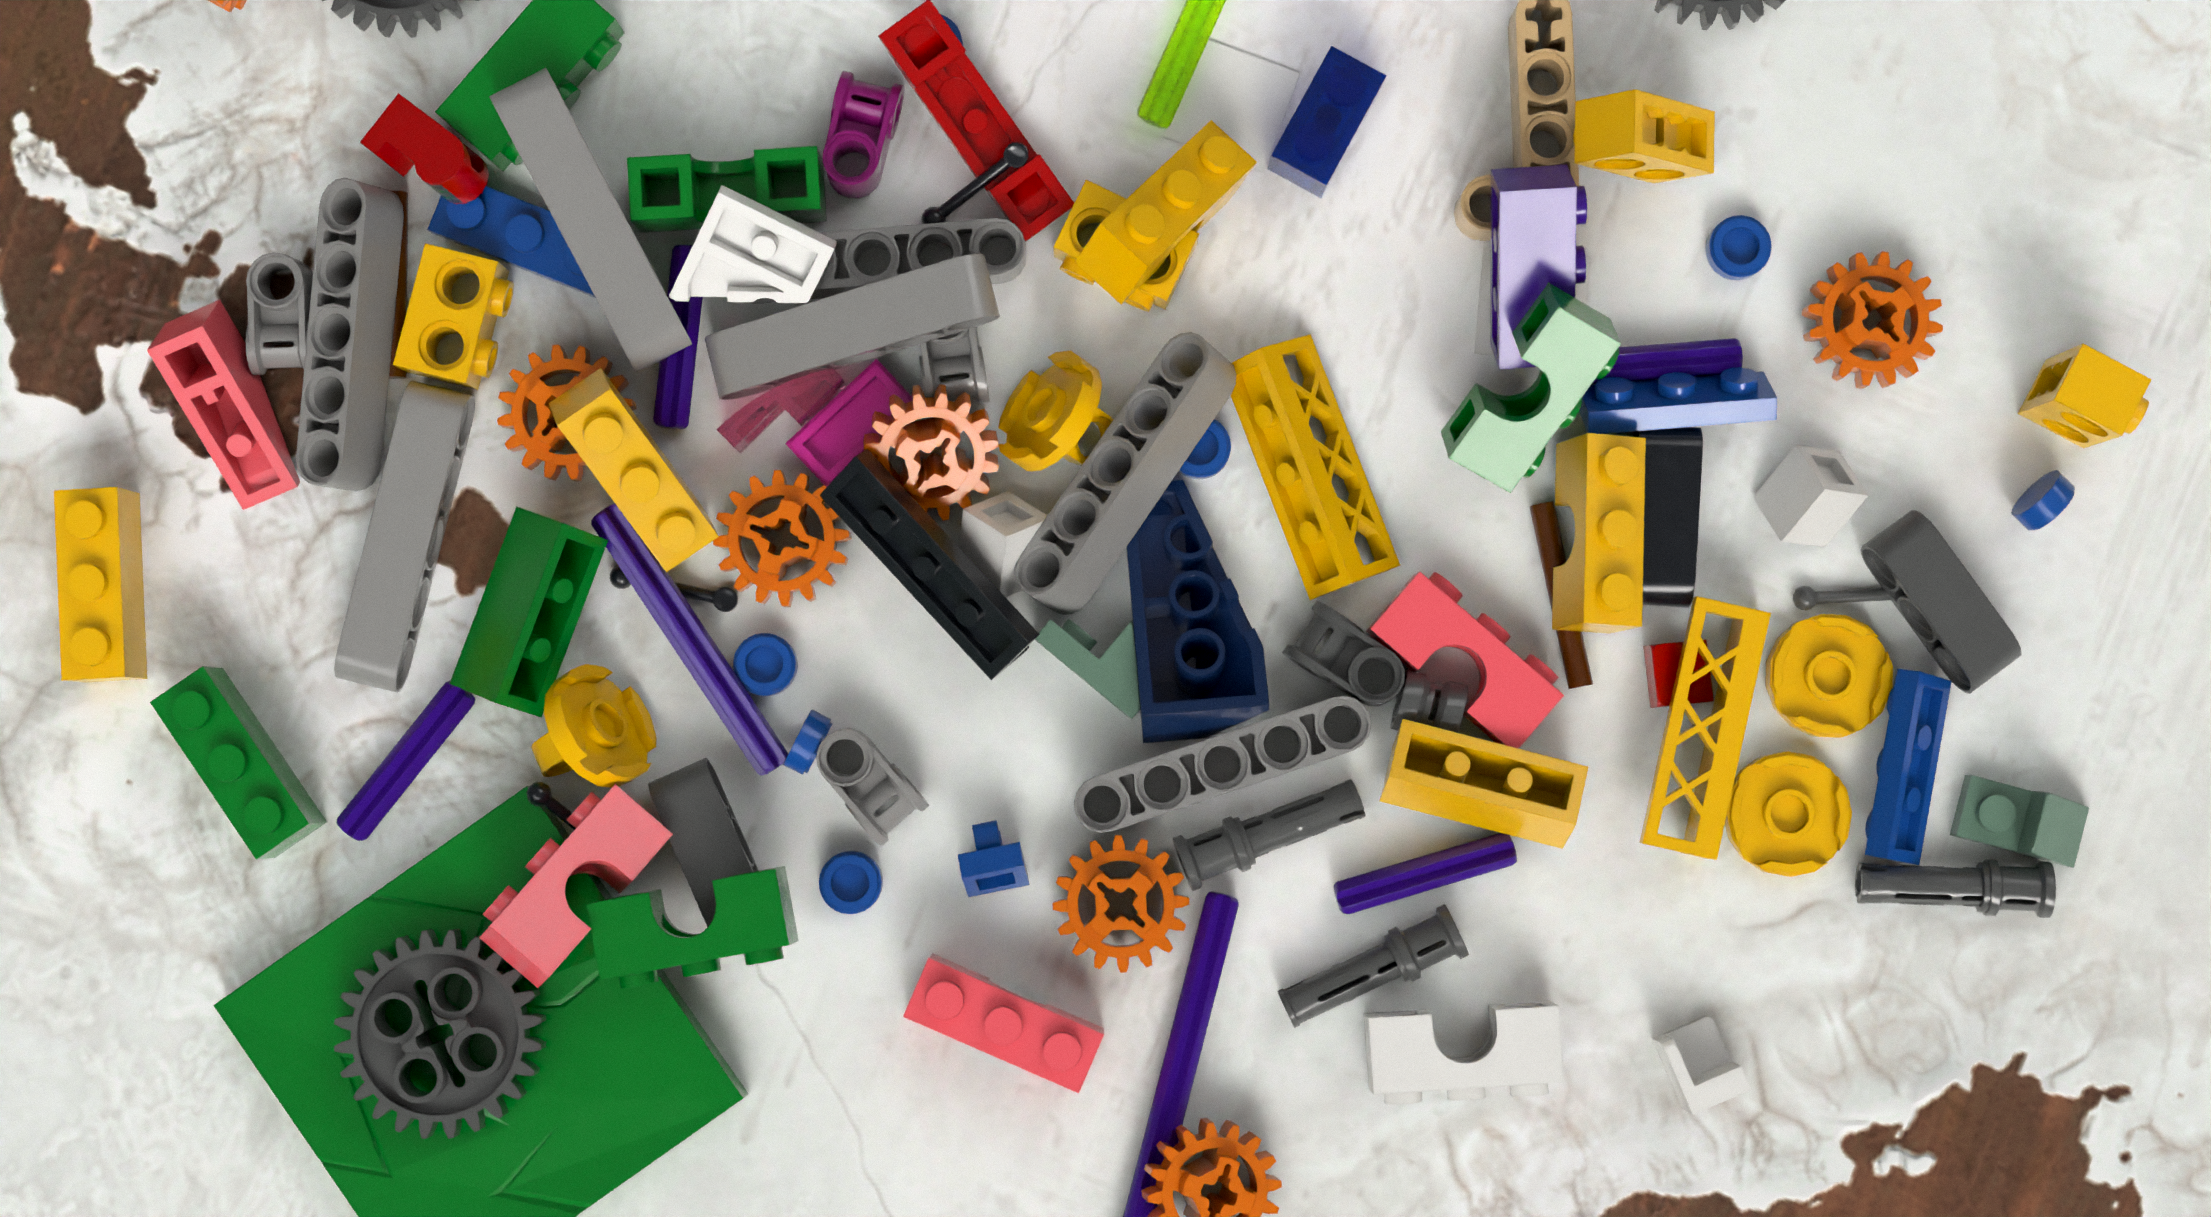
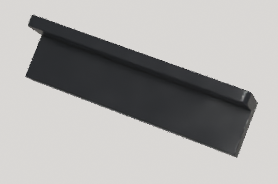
M868 449L855 456L820 494L822 499L990 680L994 679L1029 649V645L1040 635Z

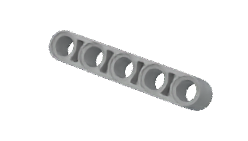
M547 68L489 96L635 372L637 373L690 346L692 342Z
M349 178L336 179L330 183L323 192L319 204L296 460L301 477L310 484L360 491L365 490L374 483L381 467L404 213L399 197L391 190Z
M998 218L820 232L836 240L837 244L828 262L827 270L820 278L810 299L830 297L922 268V265L919 263L920 253L925 246L933 242H943L950 246L954 251L953 258L969 254H981L982 247L991 238L1005 237L1016 246V253L1012 260L1000 266L987 263L992 284L1009 282L1020 275L1026 265L1027 250L1023 233L1012 222ZM881 247L891 255L887 270L876 276H868L861 273L857 268L861 253L868 248ZM760 298L754 302L744 303L759 304L776 301L770 298Z
M969 254L944 260L715 332L705 337V343L719 399L730 400L758 394L974 328L998 319L1000 314L985 255Z
M1192 332L1180 333L1165 344L1022 552L1016 564L1015 577L1017 584L1024 592L1054 612L1062 615L1073 614L1081 610L1090 601L1232 394L1236 385L1237 375L1234 365L1199 334Z
M410 381L406 386L400 402L336 653L334 671L335 676L339 679L397 693L401 691L406 682L475 411L474 395L417 381Z
M1348 696L1332 697L1095 776L1084 782L1076 792L1074 800L1075 814L1080 823L1091 831L1098 833L1112 832L1351 752L1362 746L1369 737L1371 730L1370 714L1365 705L1355 698ZM1338 706L1348 708L1357 719L1356 733L1352 739L1345 743L1333 741L1324 730L1326 714L1332 708ZM1276 726L1289 728L1298 739L1297 753L1291 760L1284 763L1273 761L1264 750L1265 736ZM1216 746L1229 747L1238 757V772L1228 782H1215L1207 776L1204 770L1205 756ZM1156 766L1170 767L1179 777V791L1168 802L1159 803L1153 801L1144 791L1143 783L1145 776ZM1104 785L1111 787L1120 797L1121 807L1119 813L1108 822L1092 820L1084 810L1086 794L1096 786Z

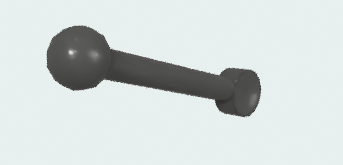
M1802 586L1796 589L1793 594L1794 605L1800 610L1805 611L1812 609L1816 604L1891 600L1890 595L1883 588L1815 592L1811 587Z

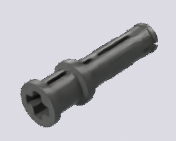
M1349 779L1328 790L1309 795L1262 815L1254 816L1244 821H1241L1239 817L1232 818L1230 816L1222 819V826L1187 840L1182 835L1172 839L1191 890L1195 891L1201 888L1203 880L1235 868L1245 872L1250 870L1252 865L1256 864L1255 858L1318 835L1336 826L1362 819L1366 815L1356 786Z
M1985 859L1983 862H1978L1976 868L1915 865L1892 866L1858 863L1855 873V896L1857 897V903L1963 905L1976 907L1977 912H1982L1985 916H1996L1999 910L2035 911L2037 917L2050 918L2055 906L2056 879L2054 867L2049 861H2039L2035 867L1999 866L1997 860Z
M1443 904L1437 907L1435 916L1403 931L1397 927L1388 930L1389 934L1384 935L1386 942L1342 963L1333 965L1329 969L1295 985L1278 990L1277 992L1294 1028L1315 1016L1343 1003L1352 1001L1356 997L1401 976L1404 981L1411 979L1413 982L1421 978V970L1453 955L1460 959L1468 956L1469 953L1446 905Z

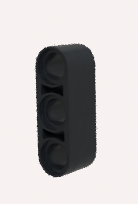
M1700 427L1633 431L1632 437L1646 438L1643 605L1689 608L1693 600L1696 580L1703 455L1702 430Z

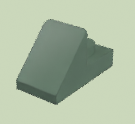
M1069 618L1062 627L1050 619L1041 629L1040 635L1035 641L1132 720L1140 710L1133 621L1129 622L1099 659L1090 652L1097 644V641Z
M1965 775L1950 835L2074 868L2089 807L2049 792L2030 791L1974 775Z

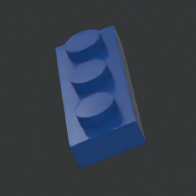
M487 186L475 200L466 204H454L447 201L444 197H440L427 229L432 234L596 298L550 211Z
M1743 367L1726 369L1720 375L1694 377L1687 373L1672 372L1660 376L1658 380L1633 382L1621 377H1609L1599 380L1588 388L1582 396L1579 413L1587 433L1596 434L1777 420V396L1764 371L1756 372Z
M1897 669L1895 685L1891 689L1887 701L1889 719L1884 748L1880 751L1877 758L1876 771L1878 782L1873 809L1866 821L1867 844L1865 855L1920 865L1951 680L1920 671Z

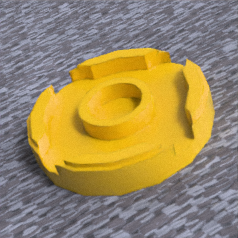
M1818 614L1793 623L1776 639L1766 660L1765 686L1773 708L1789 726L1812 737L1842 738L1862 730L1883 712L1893 686V664L1888 651H1885L1878 636L1868 625L1847 615Z
M1783 751L1758 757L1742 768L1735 777L1725 821L1728 839L1742 859L1762 872L1793 877L1817 871L1827 864V861L1832 859L1837 851H1840L1849 835L1852 810L1847 789L1839 777L1835 776L1832 770L1825 766L1826 764L1811 755Z

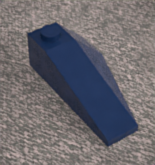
M1171 481L1126 547L1143 743L1207 738L1268 711L1270 706L1264 648L1255 628L1252 629L1239 602V595L1231 578L1228 579L1213 548V541L1184 481Z

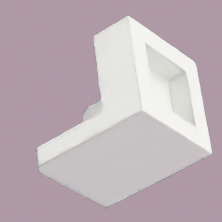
M1795 445L1757 491L1754 499L1781 542L1824 547L1834 538L1867 499L1869 494L1840 451Z
M1009 491L963 509L959 548L1005 597L1022 591L1015 577L1016 564L1022 552L1048 515Z
M1703 1016L1652 1038L1681 1108L1692 1115L1751 1090L1742 1067L1731 1061L1712 1018Z

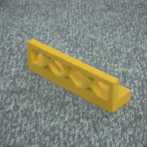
M1311 334L1259 348L1232 362L1237 375L1236 385L1232 391L1231 398L1309 599L1312 600L1355 582L1401 566ZM1295 354L1304 377L1302 387L1291 380L1283 357ZM1311 415L1318 419L1323 426L1326 434L1324 445L1316 440L1309 426ZM1333 473L1344 480L1349 493L1347 503L1338 498L1331 482ZM1356 531L1366 537L1375 562L1363 565L1354 542Z
M1693 597L1639 843L1700 858L1717 860L1771 613L1704 597ZM1706 613L1732 619L1725 653L1715 659L1701 638ZM1697 652H1699L1706 665L1693 672ZM1711 671L1718 682L1712 713L1700 720L1687 699L1690 684ZM1685 713L1692 726L1680 733ZM1698 733L1704 743L1698 776L1687 782L1674 762L1677 745ZM1670 775H1672L1679 787L1666 795ZM1684 795L1691 805L1684 840L1658 834L1663 807Z

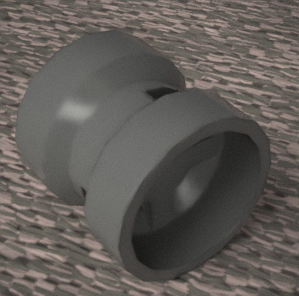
M1406 669L1405 681L1396 698L1390 729L1398 730L1402 719L1458 733L1467 701L1468 686L1448 681L1443 685L1432 683L1426 674ZM1434 697H1436V700H1435V703H1434V707H1433V711H1432V714H1431V719L1429 720L1428 718H1429V715H1430V712H1431L1433 700H1434Z

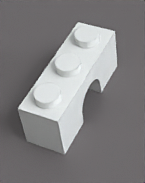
M1551 1001L1488 1005L1489 1034L1487 1040L1477 1052L1466 1057H1451L1439 1050L1434 1039L1432 1014L1426 1009L1363 1013L1369 1090L1374 1095L1384 1094L1385 1104L1390 1105L1422 1102V1092L1447 1090L1448 1100L1456 1101L1485 1098V1088L1510 1086L1511 1096L1548 1094V1083L1565 1082L1559 1005Z

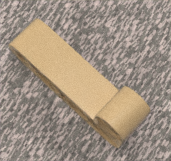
M1520 0L1509 18L1508 25L1513 168L1567 164L1576 186H1579L1578 164H1574L1575 146L1573 133L1575 129L1576 95L1573 23L1570 2L1568 0ZM1533 10H1539L1544 21L1552 22L1543 35L1542 49L1533 51L1539 41L1537 22L1528 21ZM1538 69L1547 71L1556 80L1557 92L1548 96L1535 93L1528 85L1527 74ZM1537 131H1546L1554 135L1559 143V155L1545 158L1536 154L1530 145V134ZM1491 175L1476 177L1467 184L1455 203L1454 218L1462 234L1473 240L1490 241L1491 222H1482L1475 218L1469 206L1470 198L1475 195L1484 194L1491 196Z

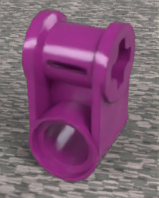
M842 71L834 95L831 123L823 150V165L829 183L838 194L846 198L859 199L871 194L878 187L882 178L890 141L893 139L898 126L904 99V85L894 83L891 88L855 80L853 73ZM858 152L869 159V165L861 175L846 177L836 170L839 159L845 154Z

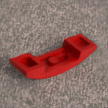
M926 0L878 35V38L916 95L976 178L1004 157V150L1010 143L1021 142L1027 147L1029 157L1023 166L1019 168L1010 167L984 187L1006 219L1015 224L1023 233L1025 242L1073 207L1074 202L1042 156L1036 154L965 54L966 49L931 0Z

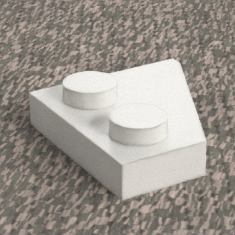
M721 185L669 294V298L675 301L689 302L691 297H727V302H754L760 298H770L777 303H808L835 250L837 241Z

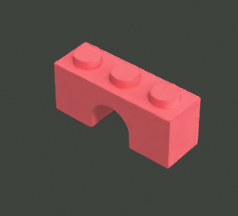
M1419 571L1411 577L1365 632L1378 643L1392 651L1412 671L1419 670L1428 658L1440 648L1453 647L1466 652L1474 660L1478 668L1479 685L1475 695L1465 706L1463 716L1493 742L1520 748L1564 696L1553 686L1559 677L1534 655L1529 654L1523 660L1507 647L1505 643L1511 636L1492 618L1481 613L1475 619L1457 603L1463 597L1462 593L1443 576L1434 572L1428 579Z
M616 784L602 800L591 792L566 820L576 829L560 846L550 838L525 866L534 876L518 893L508 885L483 913L492 924L479 938L537 988L553 974L591 930L588 925L572 912L567 903L565 888L568 878L582 873L596 875L606 881L618 893H621L673 835Z
M933 953L930 955L903 1017L1074 1092H1080L1103 1039V1027L1048 1003L1044 1005L1022 997L996 985L986 976Z

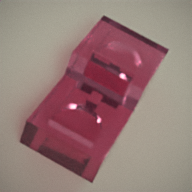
M834 369L814 372L790 380L752 400L716 430L737 451L742 453L785 410L803 427L847 384Z

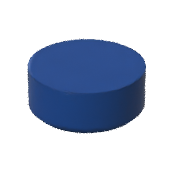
M1737 215L1726 218L1710 232L1706 241L1705 252L1709 265L1717 274L1730 280H1743L1753 276L1766 265L1772 246L1768 231L1758 220L1749 216Z
M1215 419L1212 421L1178 472L1188 478L1200 480L1215 476L1225 467L1230 456L1231 442L1228 432L1221 423Z
M2058 470L2051 471L2038 479L2022 494L2013 506L2011 514L2027 530H2038L2054 520L2067 507L2074 496L2075 487Z
M770 633L755 634L744 640L736 650L733 660L734 672L745 689L761 696H772L786 690L795 679L798 668L797 656L792 646L783 638Z
M812 709L783 765L802 775L804 772L808 773L816 758L819 745L825 739L833 724L830 722L831 719Z
M845 851L833 856L823 866L819 877V889L822 898L828 906L843 914H857L870 908L878 900L883 887V876L878 864L870 856L859 851Z

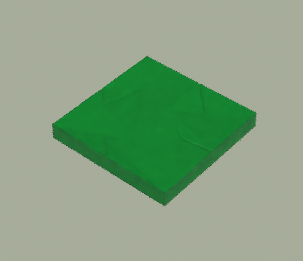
M529 786L517 792L213 1005L358 1217H576L748 1095L744 1086L662 969L657 970L658 982L621 989L619 977L599 980L590 930L539 988L534 986L524 976L516 984L520 992L529 989H539L540 994L533 1001L526 1004L528 1013L544 1014L547 1020L531 1027L530 1035L540 1038L547 1043L545 1048L534 1052H527L526 1055L527 1059L534 1062L540 1068L539 1073L534 1076H517V1079L527 1091L526 1095L519 1100L505 1094L502 1095L508 1108L506 1115L497 1118L484 1108L486 1127L474 1132L465 1118H462L460 1135L448 1139L442 1122H438L434 1134L427 1139H423L419 1131V1120L414 1119L406 1130L397 1132L395 1131V1121L398 1112L391 1110L386 1115L374 1119L372 1114L379 1099L374 1094L358 1101L354 1099L353 1096L364 1083L361 1075L342 1078L340 1074L347 1066L355 1062L353 1054L334 1051L335 1045L351 1039L350 1030L340 1028L334 1024L336 1018L353 1014L355 1008L340 998L342 993L349 990L363 991V985L354 975L356 969L365 967L375 972L379 971L372 954L376 950L385 949L397 958L396 939L407 935L413 941L416 948L419 949L421 932L424 930L433 929L439 944L443 945L449 930L460 929L462 947L466 948L475 936L482 935L492 922L483 913L508 885L518 893L534 876L525 866L550 838L561 846L569 837V834L555 814L545 806H534L528 801L526 792ZM587 873L576 874L567 880L565 888L567 903L572 912L590 927L586 904L609 899L612 896L596 875ZM486 944L483 955L489 957L495 951ZM506 961L502 966L506 972L515 969ZM451 974L445 982V997L455 1007L465 1008L471 1001V984L462 975ZM418 980L416 983L418 993L423 996L430 1011H432L427 994L428 987L425 981ZM392 999L386 1008V1021L395 1031L406 1033L412 1024V1011L402 1000ZM449 1023L444 1025L437 1024L433 1030L428 1031L432 1043L437 1041L445 1043L449 1036L454 1035ZM475 1033L469 1042L470 1057L478 1065L490 1067L496 1060V1045L487 1035ZM450 1055L455 1083L458 1086H464L465 1077L458 1070ZM417 1058L410 1068V1078L414 1086L421 1091L431 1092L437 1082V1073L433 1065L427 1060Z

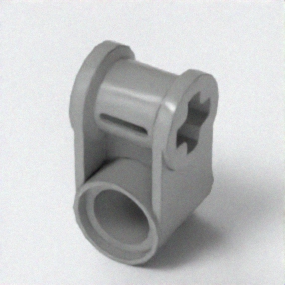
M275 252L264 254L252 263L247 273L248 325L246 330V356L249 369L253 375H264L268 368L304 369L313 271L308 265L286 254ZM290 268L294 274V288L287 297L276 300L271 294V279L280 269ZM276 345H294L293 347L274 348Z
M976 327L920 344L922 355L919 356L925 398L934 397L939 384L946 385L949 401H955L961 394L966 392L970 395V399L977 398L980 403L990 402L982 347L978 345ZM969 376L967 379L940 382L942 379Z
M852 728L839 729L826 736L819 745L816 759L817 767L822 776L844 800L847 809L858 823L881 847L889 841L887 833L915 809L923 812L929 806L925 798L894 763L891 764L869 737L861 731ZM848 739L856 742L861 747L864 761L859 771L854 774L845 775L833 769L829 762V752L836 741ZM896 794L899 796V799L879 815L876 814L875 811Z

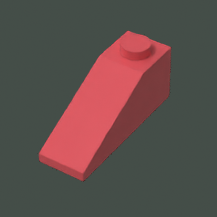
M219 299L165 323L147 351L242 509H247L298 487L300 484L298 474L261 377L251 373L246 356V343L221 300Z

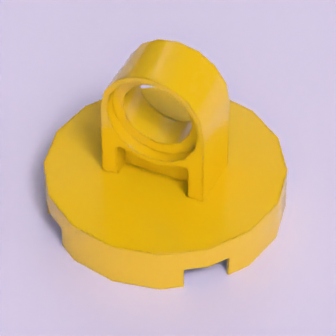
M1071 350L1055 352L1048 356V359L1055 365L1049 367L1041 376L1030 370L1010 395L1000 417L998 428L1007 434L1005 444H999V451L1026 471H1041L1062 458L1082 466L1088 456H1084L1081 453L1078 441L1090 423L1094 422L1098 426L1101 439L1113 421L1111 416L1098 408L1102 389L1099 370Z
M583 664L556 679L545 694L544 717L548 733L536 740L531 746L542 775L544 777H553L574 770L579 776L597 786L612 788L615 784L618 787L623 786L648 771L651 763H647L648 752L656 748L657 737L651 715L636 691L631 686L621 691L613 682L606 679L613 672L597 665Z

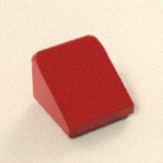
M1705 639V640H1703V641H1704L1705 645L1707 646V639ZM1683 642L1643 646L1650 708L1670 706ZM1697 652L1693 672L1706 665L1699 652ZM1711 672L1690 684L1687 698L1690 704L1714 701Z

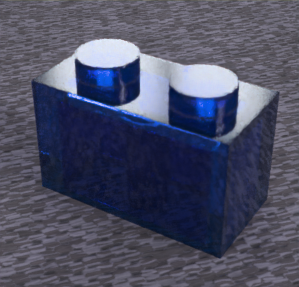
M1331 46L1276 145L1267 169L1322 198L1380 93L1387 75Z

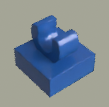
M997 820L972 825L977 851L958 854L961 877L968 897L1030 885L1020 842L1003 845Z

